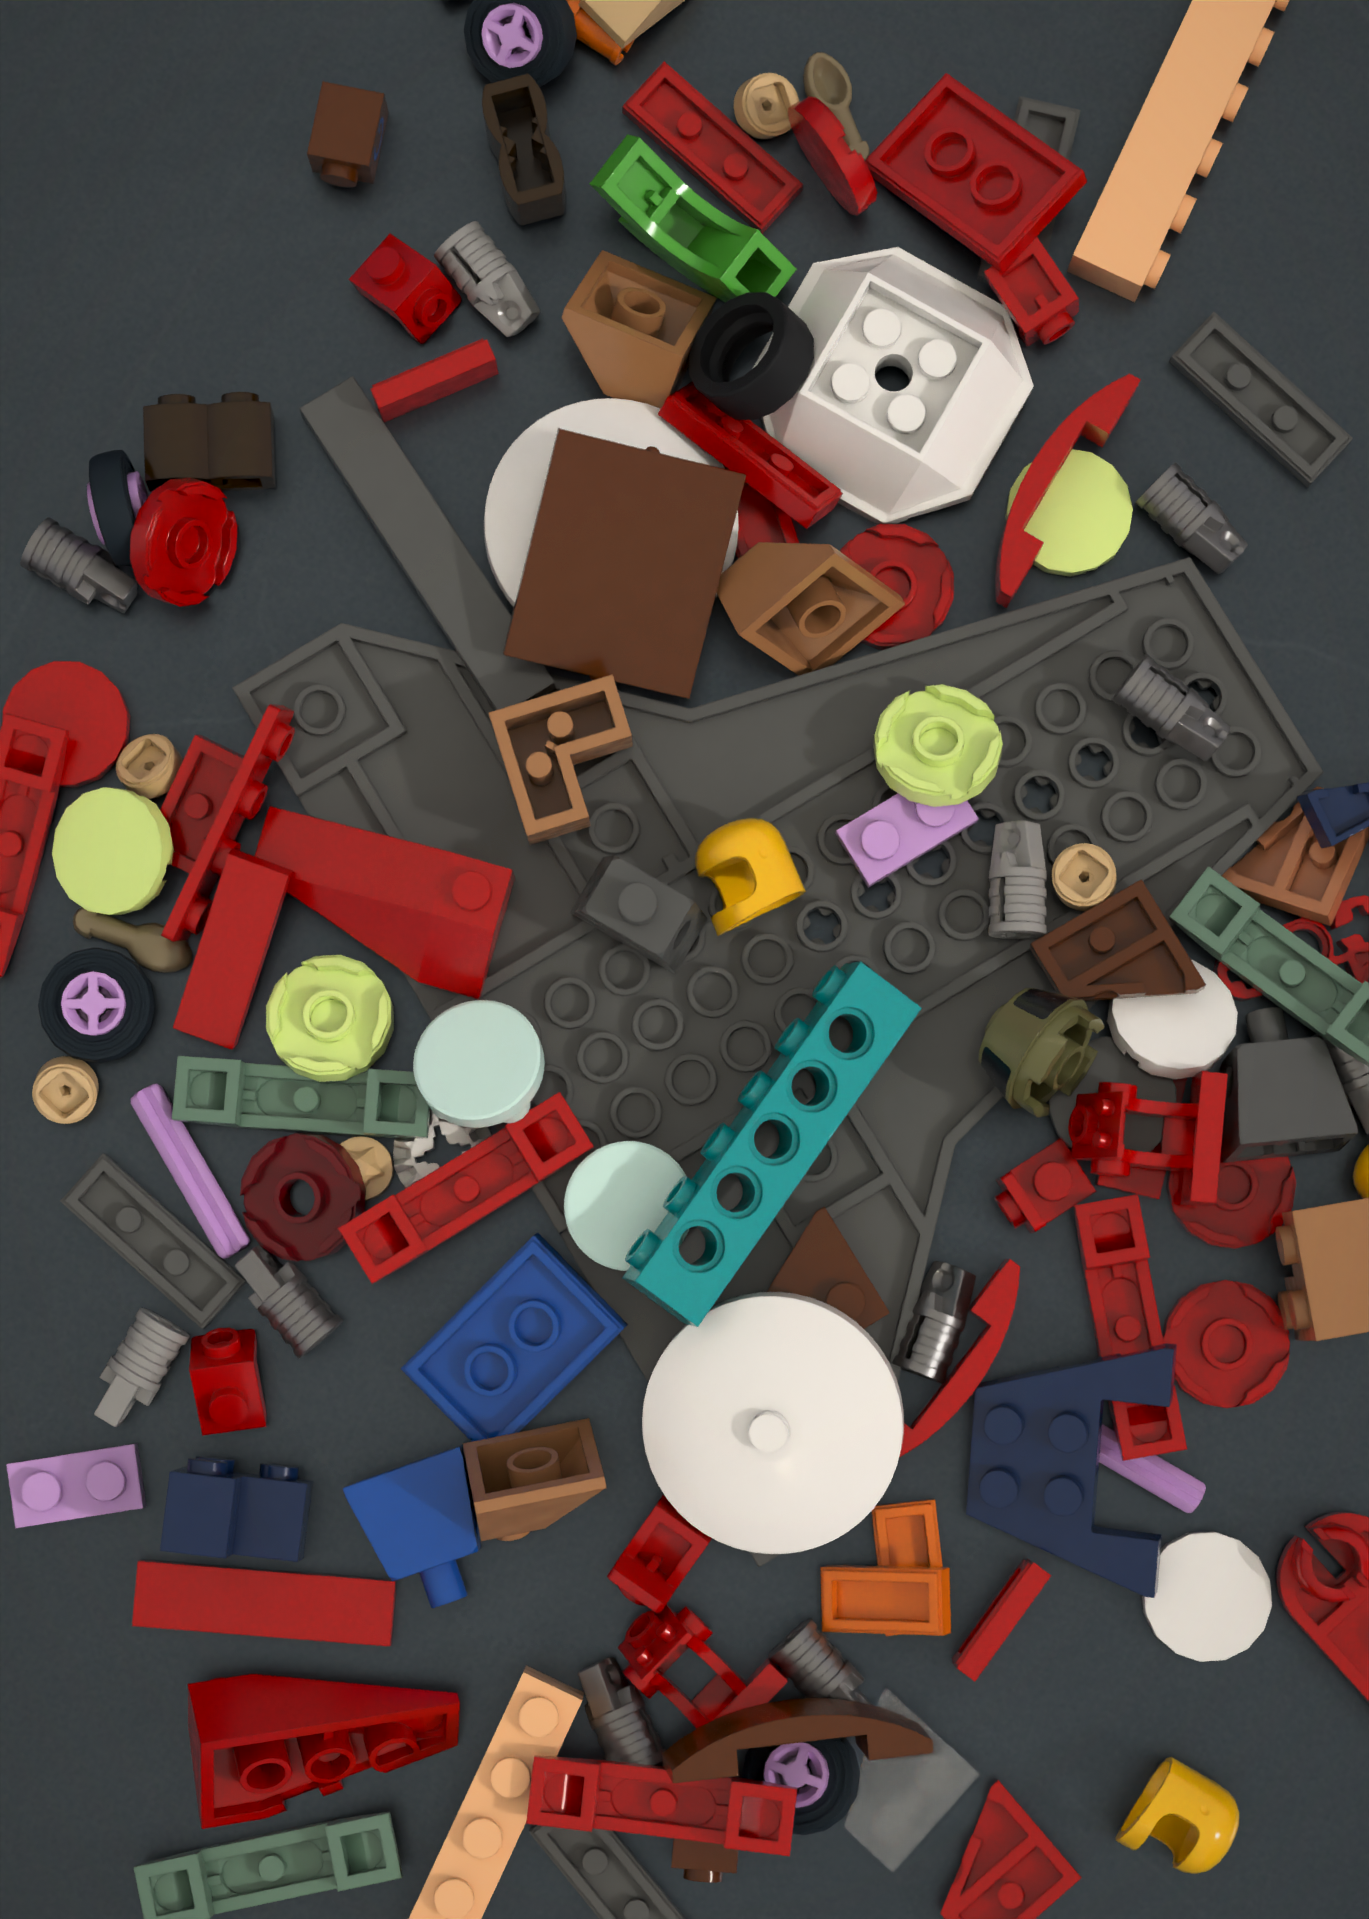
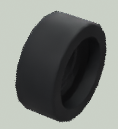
M748 292L728 300L709 316L698 331L689 353V375L695 388L722 412L735 420H756L778 410L793 398L806 380L814 358V338L806 323L780 299L767 292ZM773 331L768 351L758 365L744 376L729 382L734 363L745 347L759 336Z

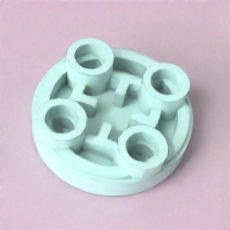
M473 1000L460 1003L438 1015L422 1033L417 1043L413 1060V1071L417 1087L432 1112L440 1119L470 1128L489 1127L502 1122L515 1123L523 1119L530 1109V1101L540 1087L545 1066L543 1047L528 1019L513 1007L492 1000Z
M621 1141L595 1150L577 1166L566 1188L564 1214L573 1240L595 1262L611 1269L627 1271L631 1266L625 1261L628 1251L645 1230L649 1229L654 1233L669 1212L663 1208V1203L677 1182L686 1176L685 1172L669 1154L647 1143ZM689 1229L682 1234L679 1240V1247L685 1240Z

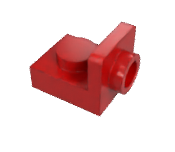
M1038 237L1028 245L1004 273H1001L993 266L984 271V278L1019 328V335L1026 346H1030L1039 339L1044 345L1049 344L1063 336L1075 325L1072 317L1079 312V298Z
M1059 1138L997 1178L996 1182L1002 1192L994 1196V1199L1014 1229L1024 1224L1029 1233H1035L1046 1226L1047 1223L1095 1193L1096 1190L1077 1160L1071 1159V1151L1065 1142Z

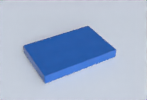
M536 1233L401 1370L471 1442L517 1433L557 1396L628 1324L539 1233Z

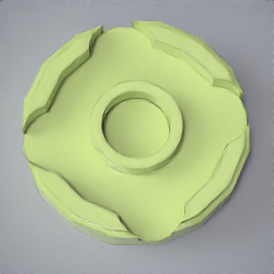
M1071 450L1024 529L1025 532L1044 542L1038 557L1033 563L1034 566L1045 573L1072 577L1095 570L1114 558L1129 534L1133 507L1128 486L1112 464L1092 452ZM1032 462L1023 468L1010 489L1005 514L1006 520L1020 484Z
M943 684L925 686V691H918L909 695L910 691L895 697L880 714L873 744L876 767L888 786L909 801L932 807L961 804L979 795L996 776L1003 747L1001 731L999 733V728L994 722L995 716L987 704L967 690Z
M103 787L83 793L66 808L55 829L52 857L56 877L71 900L90 912L123 915L143 909L160 894L167 881L162 880L166 873L167 865H172L174 846L169 824L154 802L133 791Z
M343 955L314 956L301 962L302 966L294 969L289 975L286 973L275 984L266 1005V1031L278 1057L296 1074L319 1082L345 1081L367 1071L385 1053L394 1031V1006L383 982L365 963Z

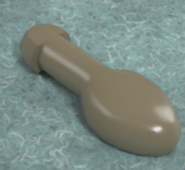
M816 52L807 59L804 67L803 83L806 97L818 98L830 109L845 128L843 131L846 135L842 138L850 150L853 151L855 149L858 154L861 153L866 161L870 155L869 145L867 141H862L849 109L852 101V85L849 76L843 66L832 56L824 52Z
M83 907L78 909L73 916V928L78 934L87 939L93 936L127 949L130 956L140 966L151 971L160 973L177 972L188 967L192 961L193 953L186 940L172 942L161 936L165 925L144 923L136 926L106 914L87 911Z

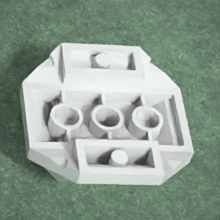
M899 247L813 263L788 307L806 323L814 338V358L806 380L793 398L774 413L761 417L765 432L841 489L843 495L838 501L839 504L876 525L897 524L911 517L970 500L1034 387L1009 313L1002 304ZM773 334L771 335L769 341L764 347L754 367L758 365L760 360L768 351ZM896 366L907 374L910 383L900 391H888L877 383L875 374L883 367Z

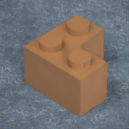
M613 674L489 712L529 845L590 827L588 811L573 765L633 747L632 734Z
M1369 1198L1283 1212L1284 1226L1276 1227V1243L1282 1265L1292 1264L1294 1275L1284 1277L1286 1291L1278 1292V1307L1281 1310L1284 1329H1294L1295 1340L1321 1341L1369 1332Z

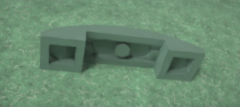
M1208 866L1169 916V919L1208 953L1274 1004L1339 1049L1369 1067V983L1364 981L1362 984L1260 910V903Z
M177 1057L172 1120L310 1134L428 1138L431 1108L417 1087L414 1072L368 1069V1071L345 1081L319 1082L296 1074L289 1066L245 1063L242 1060Z
M390 1811L265 1833L134 1866L144 1919H210L214 1914L337 1889L339 1892L403 1877Z

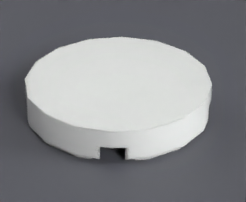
M1194 960L1191 961L1206 984L1205 988L1196 994L1110 999L1107 1022L1115 1045L1124 1056L1127 1051L1133 1059L1139 1062L1138 1067L1151 1075L1182 1079L1194 1077L1201 1071H1208L1213 1067L1214 1063L1224 1056L1236 1035L1238 1012L1231 991L1215 972Z
M1217 1532L1186 1533L1166 1543L1161 1548L1158 1590L1155 1598L1142 1596L1143 1613L1154 1635L1176 1654L1199 1662L1227 1660L1247 1650L1264 1631L1272 1608L1270 1579L1259 1557L1240 1540Z

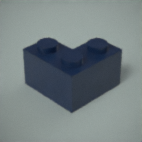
M196 1456V1458H188V1466L170 1471L160 1551L225 1559L231 1555L299 1562L304 1558L313 1481L298 1479L299 1467L260 1463L258 1475L234 1472L235 1460Z

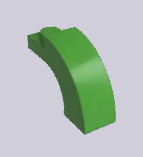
M627 134L589 183L621 215L618 221L640 242L690 281L725 303L748 292H767L776 297L797 270L758 229L746 226L730 218L694 192L640 137Z

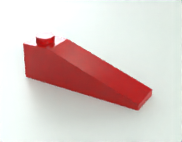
M269 806L255 857L293 870L287 893L319 913L418 983L480 1000L515 881L512 869L450 851Z
M260 1674L228 1678L220 1677L209 1681L189 1683L188 1730L201 1829L266 1819L287 1811L285 1800L316 1788H319L323 1797L344 1789L341 1779L371 1767L376 1771L387 1773L458 1746L460 1712L458 1694L454 1692Z

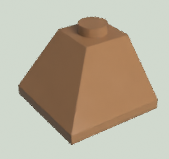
M602 250L565 306L562 320L603 394L612 398L646 403L661 409L667 397L678 391L689 366V353L696 334L711 315L717 298Z
M758 542L721 574L716 592L738 635L798 676L834 665L905 605V602L898 593L830 544Z
M589 1418L462 1443L481 1541L491 1539L513 1541L523 1538L530 1531L545 1529L606 1488L605 1477Z

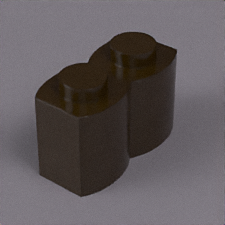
M528 73L486 84L482 95L486 133L489 145L499 160L502 190L508 210L521 226L563 215L566 206L563 164L556 146L550 139L547 108L541 89Z
M231 392L223 394L219 403L196 404L194 396L168 394L158 397V404L143 406L145 482L149 491L152 492L170 479L186 477L207 482L221 490H260L276 487L274 414L271 403L260 402L259 395L250 392Z

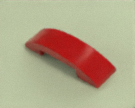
M1128 374L1093 394L1058 426L1033 460L1013 501L1000 541L995 576V594L998 604L1005 608L1008 607L1041 551L1044 542L1025 532L1024 529L1080 435L1103 448L1134 396L1141 379Z
M5 713L0 730V977L4 976L11 959L38 876L59 792L69 730Z
M558 1092L529 1110L523 1119L515 1123L506 1124L505 1128L396 1195L389 1196L342 1225L338 1230L368 1279L374 1284L526 1192L594 1148L564 1097Z
M1138 1194L1074 1205L1082 1268L1098 1356L1104 1357L1118 1353L1124 1355L1148 1350L1152 1346L1164 1344L1148 1264L1150 1253ZM1175 1385L1173 1387V1400L1170 1407L1108 1400L1122 1461L1187 1450Z
M1004 1259L970 1304L968 1312L985 1324L986 1327L912 1424L908 1426L904 1423L903 1444L899 1457L922 1444L951 1419L973 1394L988 1372L1005 1338L1015 1308L1019 1288L1020 1266L1013 1260Z
M534 1756L526 1824L592 1832L593 1829L723 1844L726 1849L790 1856L797 1788L735 1776L673 1784L663 1766L583 1758Z

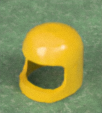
M746 818L727 823L707 835L698 846L695 855V866L698 876L708 877L712 880L723 902V910L711 917L717 936L783 906L806 892L781 833L775 826L763 819Z
M1168 1757L1159 1765L1149 1779L1142 1794L1122 1824L1115 1840L1131 1850H1136L1150 1835L1164 1843L1173 1854V1868L1191 1874L1206 1872L1215 1867L1229 1851L1239 1826V1810L1235 1799L1228 1790L1175 1758Z

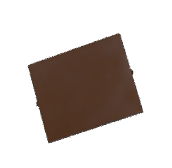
M558 428L503 655L586 674L592 680L613 674L615 682L689 699L746 474L662 454L656 447L652 446L642 449Z

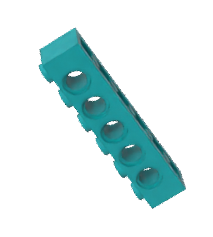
M862 962L846 963L841 969L834 965L825 973L812 993V997L818 1000L804 1021L796 1018L784 1030L775 1045V1049L781 1053L767 1074L759 1070L748 1081L738 1097V1102L743 1105L730 1126L722 1123L712 1132L700 1152L706 1158L692 1180L684 1176L677 1182L663 1203V1208L669 1211L654 1233L649 1229L645 1230L631 1246L625 1257V1261L631 1266L622 1279L683 1324L696 1327L700 1325L922 1009V1007ZM838 1016L845 1018L853 1030L852 1042L843 1052L837 1050L829 1039L830 1025ZM802 1068L810 1071L816 1080V1093L812 1100L805 1105L800 1103L792 1092V1080L795 1074ZM765 1121L775 1125L780 1137L778 1148L769 1157L761 1155L754 1143L755 1132L759 1125ZM731 1173L741 1182L743 1194L736 1207L726 1210L720 1205L716 1192L720 1180ZM696 1227L705 1238V1250L697 1261L689 1264L680 1255L679 1240L687 1229Z

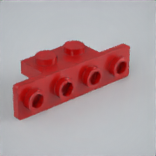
M269 704L245 756L202 735L194 736L160 809L170 827L174 846L172 865L189 873L162 931V937L172 942L188 940L191 933L198 935L205 927L213 902L208 897L218 876L222 874L227 855L232 849L240 851L241 843L235 841L245 818L252 820L265 800L268 786L262 782L272 760L279 762L291 745L295 728L289 724L294 715V710L283 705Z

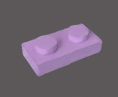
M897 793L836 830L835 835L869 888L975 824L979 818L968 800L957 805L932 807L909 801Z
M138 1443L6 1464L15 1528L147 1507Z

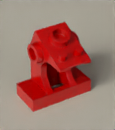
M1208 1071L1197 1073L1192 1077L1190 1103L1138 1099V1086L1099 1082L1098 1093L1077 1094L1076 1107L1071 1113L1068 1126L1069 1136L1072 1141L1071 1159L1091 1161L1090 1173L1104 1176L1129 1177L1130 1166L1183 1172L1181 1204L1203 1207L1216 1204L1228 1074ZM1126 1114L1163 1118L1159 1153L1124 1148Z
M668 1605L664 1607L661 1613L647 1611L641 1614L630 1625L626 1632L625 1640L618 1646V1649L630 1663L622 1672L631 1683L649 1699L659 1690L685 1715L696 1729L733 1712L768 1703L788 1682L787 1677L769 1658L745 1681L706 1642L713 1632L687 1606L678 1614ZM688 1648L692 1649L717 1673L692 1700L665 1674Z

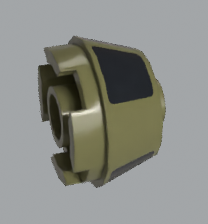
M1025 988L1015 994L1006 1004L999 1007L992 1015L985 1029V1036L979 1050L978 1062L1013 1109L1024 1108L1037 1118L1049 1115L1050 1109L1046 1102L1058 1090L1070 1096L1087 1074L1098 1053L1097 1050L1088 1045L1092 1032L1098 1034L1104 1029L1105 1025L1099 1017L1088 1011V1006L1082 999L1037 988Z

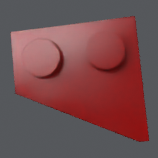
M998 1780L989 1790L987 1800L940 1914L944 1919H1036L1082 1877Z

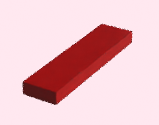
M139 1560L137 1562L132 1626L390 1647L392 1644L397 1580L392 1582L391 1579Z

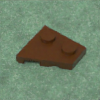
M1142 879L1030 943L1029 947L1057 994L1084 1001L1196 994L1206 986Z
M825 1206L816 1211L767 1292L794 1293L814 1298L842 1311L865 1329L890 1312Z

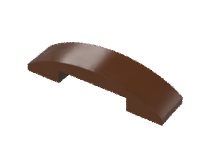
M806 1698L765 1703L717 1718L679 1739L662 1753L663 1767L674 1784L739 1776L737 1750L855 1736L857 1746L869 1761L934 1752L933 1740L919 1723L901 1714L856 1701Z

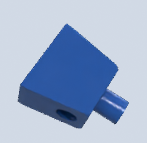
M463 1445L343 1488L349 1505L392 1582L419 1573L431 1608L439 1607L468 1596L456 1559L478 1552L481 1549Z

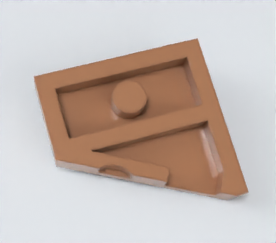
M1316 786L1313 790H1319L1324 788ZM1298 802L1294 805L1293 811L1287 818L1274 822L1257 839L1258 845L1229 868L1222 877L1258 903L1331 926L1368 842L1369 827L1332 847L1321 849Z

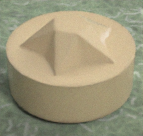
M763 73L746 80L738 88L734 98V114L738 124L748 135L757 139H771L791 129L788 119V108L797 103L799 98L795 88L786 78L775 73Z
M148 734L136 738L122 750L117 759L116 773L127 790L133 791L140 796H145L148 799H153L169 791L183 759L168 738L159 734Z
M1081 843L1066 848L1058 855L1052 868V883L1055 893L1065 905L1080 911H1087L1110 898L1117 884L1116 868L1112 858L1105 850L1093 844Z
M71 1056L53 1058L47 1061L36 1075L32 1089L34 1104L44 1117L53 1122L61 1124L78 1122L88 1116L95 1106L99 1091L98 1078L94 1070L83 1060L74 1059Z
M364 1136L353 1137L342 1142L340 1145L347 1150L359 1166L366 1189L365 1201L382 1195L390 1186L394 1176V1162L388 1149L377 1140Z

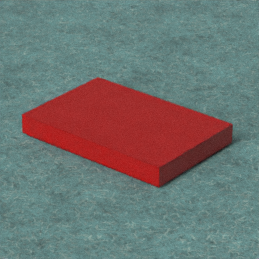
M947 73L944 74L865 161L873 179L1001 273H1004L1087 183L1082 169Z

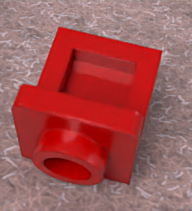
M391 233L348 279L360 294L396 318L409 335L419 343L426 342L461 302V296L436 264Z
M218 1328L207 1332L205 1335L195 1336L191 1339L189 1372L202 1436L266 1427L267 1412L256 1360L257 1339L254 1329L235 1330L233 1328Z
M662 1495L607 1577L619 1587L627 1599L635 1604L647 1606L656 1613H661L712 1538L691 1525L676 1511L667 1498Z

